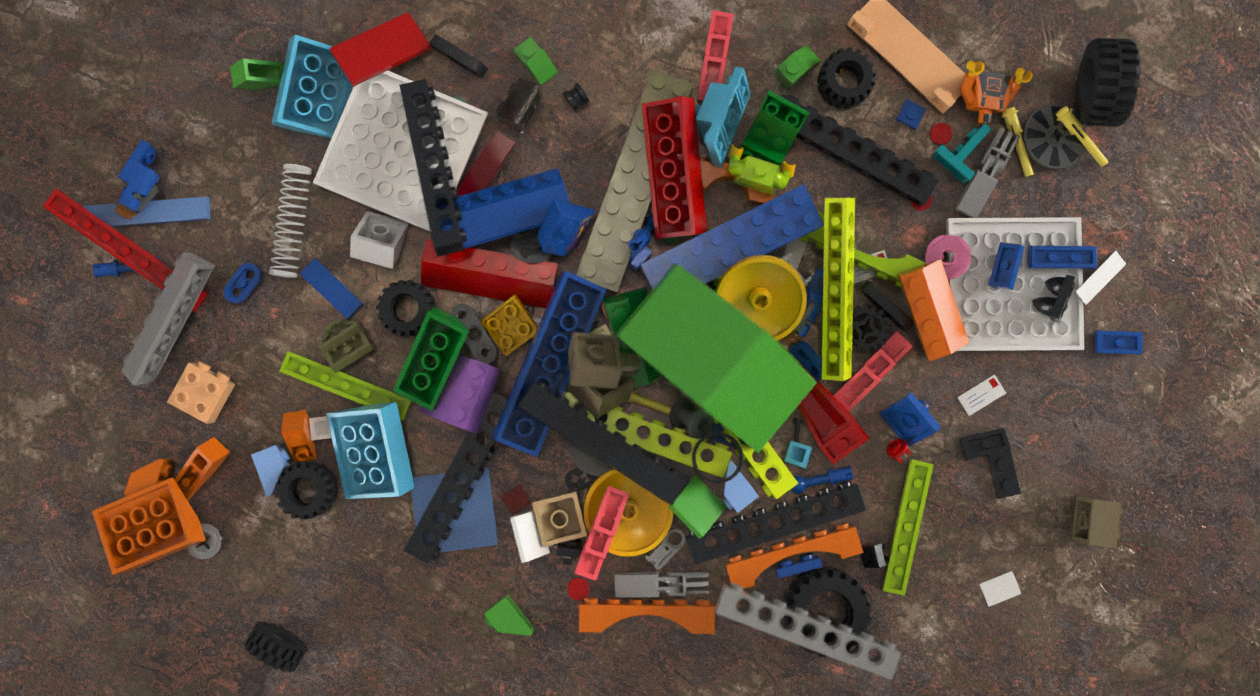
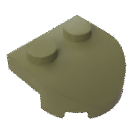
M342 318L328 324L323 329L325 334L322 340L318 341L319 349L324 353L331 369L335 373L373 350L367 335L354 320L345 321Z

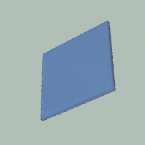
M489 467L483 468L485 471L480 480H475L471 488L474 491L469 500L464 499L460 506L463 508V511L457 521L453 519L450 525L452 531L446 541L442 539L439 545L442 548L441 552L498 545ZM460 471L457 475V480L461 484H465L468 481V475ZM446 473L413 477L415 488L411 491L416 527ZM449 491L446 499L449 503L454 504L457 501V495ZM442 511L436 513V520L439 523H445L446 515ZM431 531L425 533L427 542L434 543L435 535Z

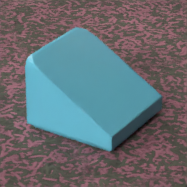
M791 440L784 462L806 469L813 448Z

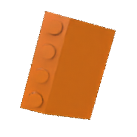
M173 478L164 480L92 511L112 575L131 572L206 541L199 518Z

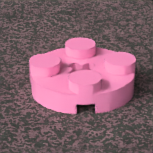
M941 235L935 238L928 245L925 254L926 263L941 259L948 280L962 276L971 263V251L968 244L962 238L953 235ZM947 252L950 254L953 252V262L949 263L946 261L944 263L942 261L944 258L943 253Z

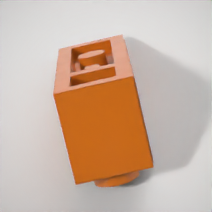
M215 437L196 447L174 479L187 501L221 466L230 453Z

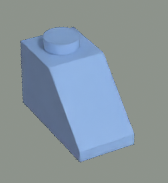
M283 444L274 445L251 454L267 497L278 493V489H275V484L280 482L278 477L284 474V470L291 465L289 462L291 459L289 450Z
M732 460L729 461L724 479L730 477L737 469ZM740 471L733 479L723 483L722 494L725 496V499L722 501L730 511L735 509L738 513L759 497Z

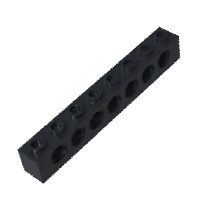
M426 79L401 84L399 86L434 249L437 256L464 251L463 242L467 241L465 229L460 228L459 221L463 219L460 207H455L454 201L458 200L455 186L451 187L450 180L454 178L451 166H446L445 160L449 159L446 146H442L441 140L445 139L442 126L437 125L440 115L438 107H433L432 101L436 100L433 86L429 87ZM425 124H430L426 128H421ZM429 144H434L431 148H425ZM433 164H439L436 168H430ZM437 184H443L441 188L434 189ZM443 204L448 205L445 209H438ZM452 225L451 229L447 231L442 230L444 226Z
M782 95V98L810 112L796 136L797 139L919 207L926 204L938 183V180L934 178L932 173L915 168V164L909 160H901L895 157L896 154L893 151L879 148L876 146V142L869 138H861L856 135L857 132L852 128H844L838 125L834 118L818 114L816 108L800 104L796 97ZM816 123L820 127V131L813 132L810 129V124ZM829 134L837 135L839 142H831ZM851 144L855 145L858 148V153H851L848 146ZM869 155H873L876 157V165H873L868 161ZM893 166L896 169V175H890L887 167ZM907 177L915 179V186H910L907 183Z
M492 392L477 434L469 431L403 551L427 564L432 559H437L442 549L439 547L442 539L445 541L448 539L452 531L450 525L453 519L457 521L463 511V508L460 506L464 499L469 500L474 491L471 488L475 480H480L485 471L482 468L486 460L490 461L495 453L493 446L496 440L492 439V435L497 425L490 423L489 416L493 412H497L501 416L507 399ZM482 432H486L490 436V440L486 445L481 444L478 439ZM472 451L476 452L479 456V461L476 464H471L468 461V455ZM460 471L468 475V481L465 484H461L457 480V475ZM449 491L457 495V501L454 504L449 503L446 499ZM438 511L445 513V523H439L436 520V513ZM427 531L434 533V543L426 541L425 533Z
M846 481L838 484V488L830 490L829 487L816 491L817 495L811 497L808 494L795 498V502L787 504V501L774 504L775 508L767 511L766 508L754 510L753 515L745 517L744 514L731 518L732 522L726 524L723 521L714 523L704 537L700 539L692 531H689L690 535L685 537L694 565L866 511L859 486L855 483L851 484V481ZM837 495L843 497V503L839 507H835L833 504V499ZM815 502H820L822 510L814 514L812 512V505ZM794 509L801 511V516L798 520L790 518V513ZM775 515L779 516V525L771 527L769 519ZM752 522H756L759 525L758 531L754 534H750L747 531L748 525ZM728 530H737L738 535L735 540L726 539ZM708 536L716 537L717 541L713 547H707L704 544Z

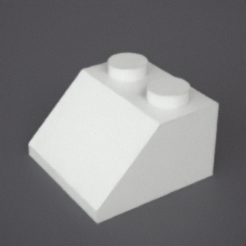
M366 211L351 235L350 257L393 269L400 257L409 223Z
M534 509L516 513L510 518L521 563L551 552V547L554 544L546 547L542 545Z

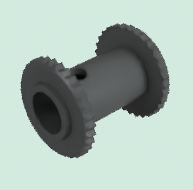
M687 399L676 402L671 408L669 415L670 423L673 427L679 429L688 427L690 435L697 439L708 435L714 424V417L703 408L695 411L693 403Z

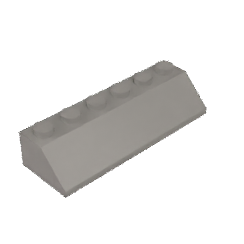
M183 252L177 257L174 263L176 267L172 274L166 278L162 294L156 297L152 313L147 315L142 332L134 339L133 343L135 346L124 358L123 363L125 365L121 371L131 384L135 386L155 382L215 267L214 264L194 253Z

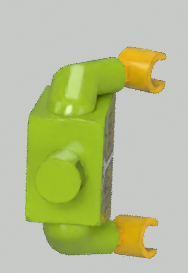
M734 144L731 145L727 155L729 157V172L735 176L734 184L772 196L774 195L775 188L782 190L786 187L790 177H793L796 164L789 165L786 164L787 161H783L780 172L778 165L751 156L740 160L744 148L738 149Z

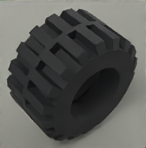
M848 47L846 51L843 48L838 49L836 53H831L823 63L817 78V83L820 84L818 90L823 92L821 97L824 100L826 98L830 100L828 104L831 106L835 103L837 104L836 108L840 109L843 106L846 109L851 108L853 105L856 107L873 90L877 78H874L877 70L872 68L875 65L873 60L870 62L867 60L869 55L865 54L863 56L860 54L862 51L860 49H857L855 52L852 51V47ZM839 69L851 70L857 76L858 86L850 89L842 87L835 78V71Z
M398 280V283L393 282L389 284L390 287L388 289L384 288L382 296L379 295L377 300L380 303L376 305V310H379L377 316L382 321V326L388 329L387 331L403 337H416L427 312L436 308V303H434V297L427 288L414 281ZM412 296L418 302V313L411 321H400L396 316V305L401 298Z
M303 462L291 465L292 467L286 468L284 474L278 477L280 482L275 484V489H278V493H275V498H279L280 502L277 504L279 507L283 506L285 508L283 512L285 514L290 513V517L294 519L300 518V520H305L322 515L332 507L331 503L336 500V496H334L338 492V487L334 486V483H337L336 478L332 479L331 475L333 473L331 470H326V466L323 464L318 465V462ZM303 477L311 479L316 485L317 495L312 503L303 502L297 495L296 487L299 480Z

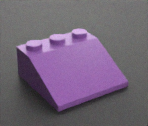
M458 355L434 411L420 406L418 412L477 434L501 370Z

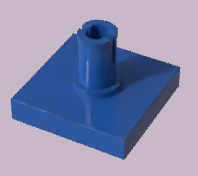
M912 392L887 406L879 413L895 433L907 442L908 447L936 433L941 428L928 412V404L923 406L926 402L918 400Z

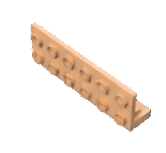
M870 0L860 11L857 10L851 17L847 25L942 114L961 96L960 87L965 73L887 0Z

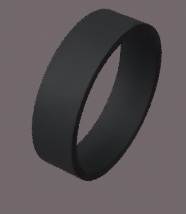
M711 433L702 437L696 443L692 453V463L695 471L704 480L712 483H724L733 479L741 470L743 452L739 443L732 436L725 433ZM710 436L726 437L735 444L738 450L739 463L737 469L726 479H709L697 467L696 451L701 442Z

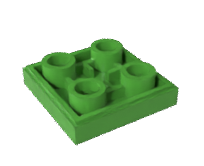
M695 475L684 486L674 504L668 507L700 539L704 537L727 506Z

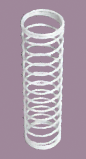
M284 164L283 169L286 171L282 172V174L289 179L282 180L281 183L289 188L280 189V192L286 196L280 197L278 200L287 205H281L277 208L287 214H278L276 217L284 222L276 223L275 226L285 231L274 232V235L285 240H274L273 244L282 248L271 250L274 254L283 257H273L270 259L272 262L284 266H270L269 274L297 278V273L272 268L298 269V266L281 263L273 259L300 260V258L275 251L300 252L301 249L283 246L275 242L302 243L300 240L286 238L277 233L303 235V232L289 230L278 225L304 226L305 224L285 220L278 216L306 217L305 215L280 209L281 207L307 209L305 206L282 201L281 199L287 198L308 200V198L287 194L283 190L309 192L308 189L296 188L283 182H311L292 178L284 173L311 175L312 169L297 164Z

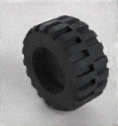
M1096 38L1087 45L1080 63V71L1077 78L1078 84L1076 86V110L1078 118L1083 124L1087 126L1118 127L1126 123L1127 119L1131 116L1140 82L1139 50L1132 40Z
M821 567V569L809 570L806 574L802 572L797 576L799 579L795 583L793 581L790 583V590L788 593L785 592L783 598L785 603H787V608L795 610L796 607L807 610L809 602L817 594L833 591L841 595L847 605V613L842 624L851 627V632L860 635L861 631L869 633L867 626L872 624V618L870 617L872 605L868 602L869 596L863 590L861 584L849 574L836 568ZM784 616L785 626L791 623V616ZM806 624L802 628V633L809 634L813 628L810 624ZM828 632L824 636V642L833 641L835 634ZM849 641L846 644V650L850 651V648L854 645L856 646V641ZM803 647L810 654L815 653L818 657L826 658V655Z

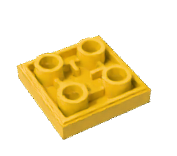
M513 295L481 320V323L505 357L532 339L538 328V324L517 295Z

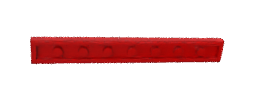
M55 189L42 206L43 208L164 290V282L174 269L59 189ZM202 290L192 309L193 312L197 311L208 296V293Z

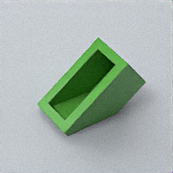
M805 45L781 63L774 75L789 91L816 67L821 60Z
M242 58L230 67L233 88L256 90L280 86L284 67L283 62Z
M508 594L484 613L486 616L484 620L491 629L495 628L497 632L530 636L535 630Z

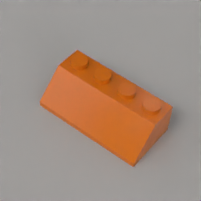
M941 259L897 274L922 349L929 361L950 355L969 343Z

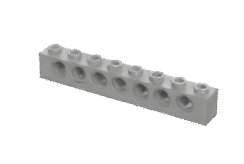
M731 582L730 585L723 584L714 609L716 614L892 680L901 653L895 648V644L886 640H882V643L873 640L874 636L862 631L860 635L851 632V627L841 623L838 626L830 624V619L817 615V618L808 615L809 612L802 608L796 607L795 610L787 608V603L781 600L774 599L773 602L764 599L765 595L752 590L750 594L743 591L744 587ZM740 599L748 600V606L743 610L736 608V604ZM763 607L770 609L769 615L765 618L758 616L759 610ZM783 616H791L792 620L789 625H780V620ZM806 624L813 625V630L809 634L802 633V628ZM828 632L835 634L833 641L824 642V636ZM849 641H856V647L853 650H846V644ZM871 649H878L877 656L869 659V651Z

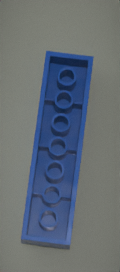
M803 184L642 263L641 270L651 290L674 263L679 264L707 285L721 278L736 262L750 256L768 255L819 230L824 226V223Z
M561 272L492 435V439L532 456H538L549 427L516 405L531 383L537 384L539 381L550 388L549 393L557 396L560 394L563 396L570 379L568 348L573 332L589 333L607 289L570 272Z

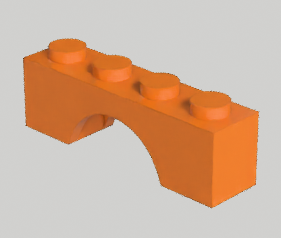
M700 156L703 192L715 182L722 180L733 182L735 176L730 174L728 163L724 162L722 168L713 166L712 162H708V158ZM739 185L746 195L748 204L760 206L773 199L772 195Z

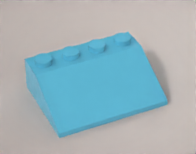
M294 35L289 39L271 125L332 138L353 89V86L330 52V48L333 46L299 35Z
M397 402L378 403L326 414L345 499L400 497L415 488Z

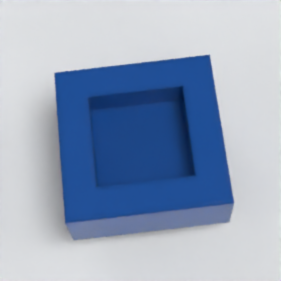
M906 99L896 121L915 130L926 108Z

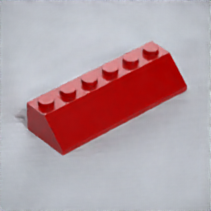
M680 96L642 103L655 238L703 234L707 232L694 98Z
M425 239L421 260V285L507 301L513 295H517L524 305L546 309L556 285L559 265L546 261L541 263L523 262L513 255L472 247L465 248L464 251L437 256L433 241Z

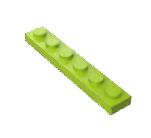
M287 351L279 371L365 406L397 402L400 420L405 421L412 404L411 400L397 393L341 371L335 373L331 367L291 351Z
M913 459L909 461L881 587L883 591L905 596L934 464Z

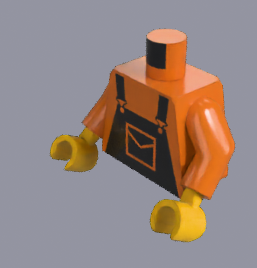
M971 60L966 64L969 72L964 74L960 92L966 103V109L979 112L978 124L983 125L985 123L986 125H991L992 114L1005 111L1022 87L1021 83L1029 82L1033 77V73L1028 70L1022 76L1025 69L1018 68L1015 72L1016 80H1014L1013 76L984 72V63L979 60L975 63Z

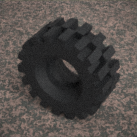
M260 621L255 625L244 644L246 646L245 649L250 651L249 654L256 656L255 659L263 661L265 665H270L273 669H280L282 672H286V670L288 672L295 671L307 652V645H304L303 640H299L297 635H293L289 630L286 631L283 627H278L274 623L269 624L266 621Z

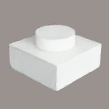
M327 416L309 418L311 441L332 438Z

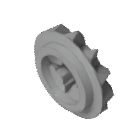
M201 523L205 537L211 536L207 541L209 545L205 544L198 547L199 544L187 548V550L195 558L208 559L215 556L222 547L221 540L223 537H221L219 529L212 526V524Z

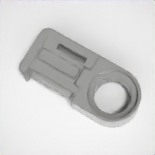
M679 528L669 529L662 542L649 552L650 555L645 554V558L657 570H660L684 545L685 535L683 531ZM678 532L681 535L682 539L679 544L674 545L669 542V535L671 533Z

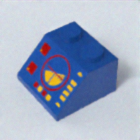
M554 200L537 234L543 252L564 256L575 249L585 233L595 210Z

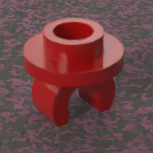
M904 439L891 441L886 450L888 456L894 458L899 463L903 462L900 456L904 453L909 456L911 455L908 444Z

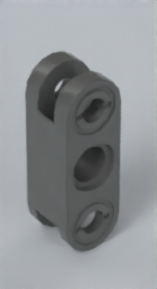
M466 304L456 305L452 309L451 315L456 317L469 330L465 342L477 361L490 365L494 363L499 357V351L472 307ZM466 312V317L461 319V314ZM478 328L481 334L479 339L474 341L470 338V332ZM488 349L490 354L488 357H485L484 351Z

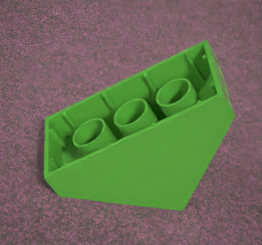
M674 263L616 332V335L758 453L817 383L766 330L679 264Z

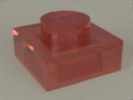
M521 484L501 496L512 515L532 503Z

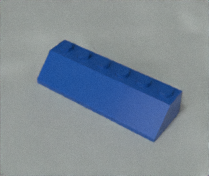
M558 168L459 196L458 200L454 202L455 207H460L463 220L459 221L460 228L465 229L467 241L463 242L464 248L540 227L554 200L570 203ZM443 204L438 209H445L448 205ZM446 225L442 230L447 231L452 228V225Z

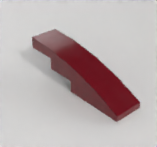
M496 131L456 191L457 196L489 188L492 180L502 168L503 162L515 147V142L499 131Z

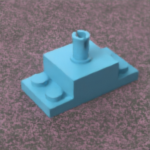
M735 66L733 74L728 77L727 85L711 82L702 105L695 104L696 121L704 144L707 146L708 155L713 166L722 168L751 96L745 70L742 67Z

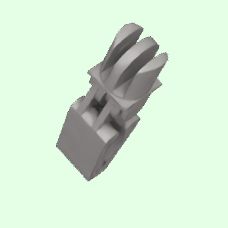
M1001 126L980 161L982 164L980 170L974 171L975 175L968 182L955 207L956 211L970 218H977L998 182L995 176L1003 171L1020 137L1016 134L1009 143L1013 132L1008 130L1002 137L1005 128Z
M683 570L667 572V575L659 576V572L615 573L614 594L616 598L659 597L660 592L667 593L668 596L683 597L689 594H709L708 588L687 589V587L708 586L709 580L687 578L708 577L709 571L685 572Z

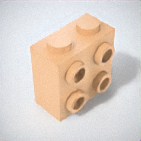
M203 362L188 363L167 403L206 424L214 423L235 384L229 381L230 377L221 372L216 374L210 371L211 367Z

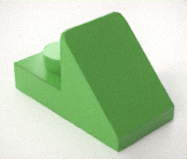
M531 37L514 49V53L540 86L558 73L546 52L540 49Z

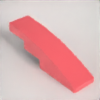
M712 10L697 100L704 101L711 82L722 84L734 18L732 13Z
M896 330L886 340V344L881 345L833 396L850 411L881 381L913 345Z
M607 486L574 571L575 574L594 581L597 580L603 560L606 558L612 538L615 536L629 493Z

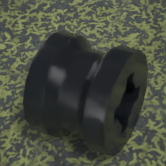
M578 83L573 86L572 90L563 92L565 99L574 111H577L581 104L590 102Z

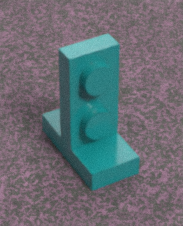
M985 123L979 128L975 126L967 134L969 139L966 143H960L952 153L945 146L941 145L931 156L962 184H965L971 180L975 173L963 161L988 134L991 128Z

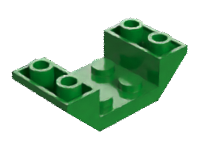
M768 91L751 128L739 149L741 147L744 148L740 160L751 156L780 166L810 112Z

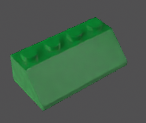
M646 287L603 299L611 335L617 336L616 332L648 295ZM618 337L620 353L636 354L640 358L637 374L630 376L635 381L633 388L649 384L662 375V373Z
M436 307L429 310L393 391L430 411H434L469 330L456 317Z

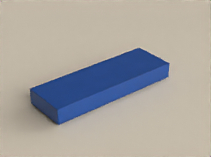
M1028 246V269H1097V246Z
M314 258L301 271L300 275L347 320L364 305L317 258Z

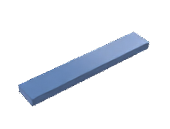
M209 197L150 201L138 215L120 206L119 203L83 206L112 227L211 220Z

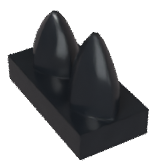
M1066 274V277H1053L1046 280L1045 285L1048 290L1058 297H1040L1033 299L1032 303L1037 310L1049 316L1051 321L1060 323L1076 284V277Z

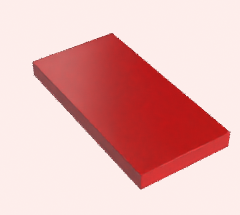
M407 12L331 47L330 52L354 87L430 51L431 45Z

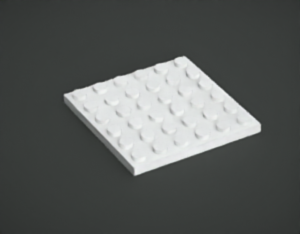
M386 71L353 87L313 183L430 232L399 86L414 81ZM434 90L436 100L432 101L433 107H438L440 115L437 125L442 126L445 139L441 140L442 146H446L449 159L445 160L446 166H451L454 178L450 180L451 187L455 186L457 191L488 117V112ZM425 124L421 128H426L430 124ZM429 144L425 148H431L434 144ZM433 164L430 168H436L439 164ZM437 184L434 189L441 188L443 184Z
M1081 217L946 219V235L962 238L968 244L971 251V263L967 271L956 279L948 280L969 340L967 345L957 351L1084 350L1083 301L1076 293L1083 285L1082 269H1028V246H1082ZM1000 242L1024 246L1013 290L995 288L989 285ZM953 252L947 253V261L949 263L953 262ZM1066 274L1076 277V284L1061 321L1057 323L1051 321L1049 316L1037 310L1032 300L1040 297L1057 298L1058 296L1048 290L1045 281L1053 277H1066Z

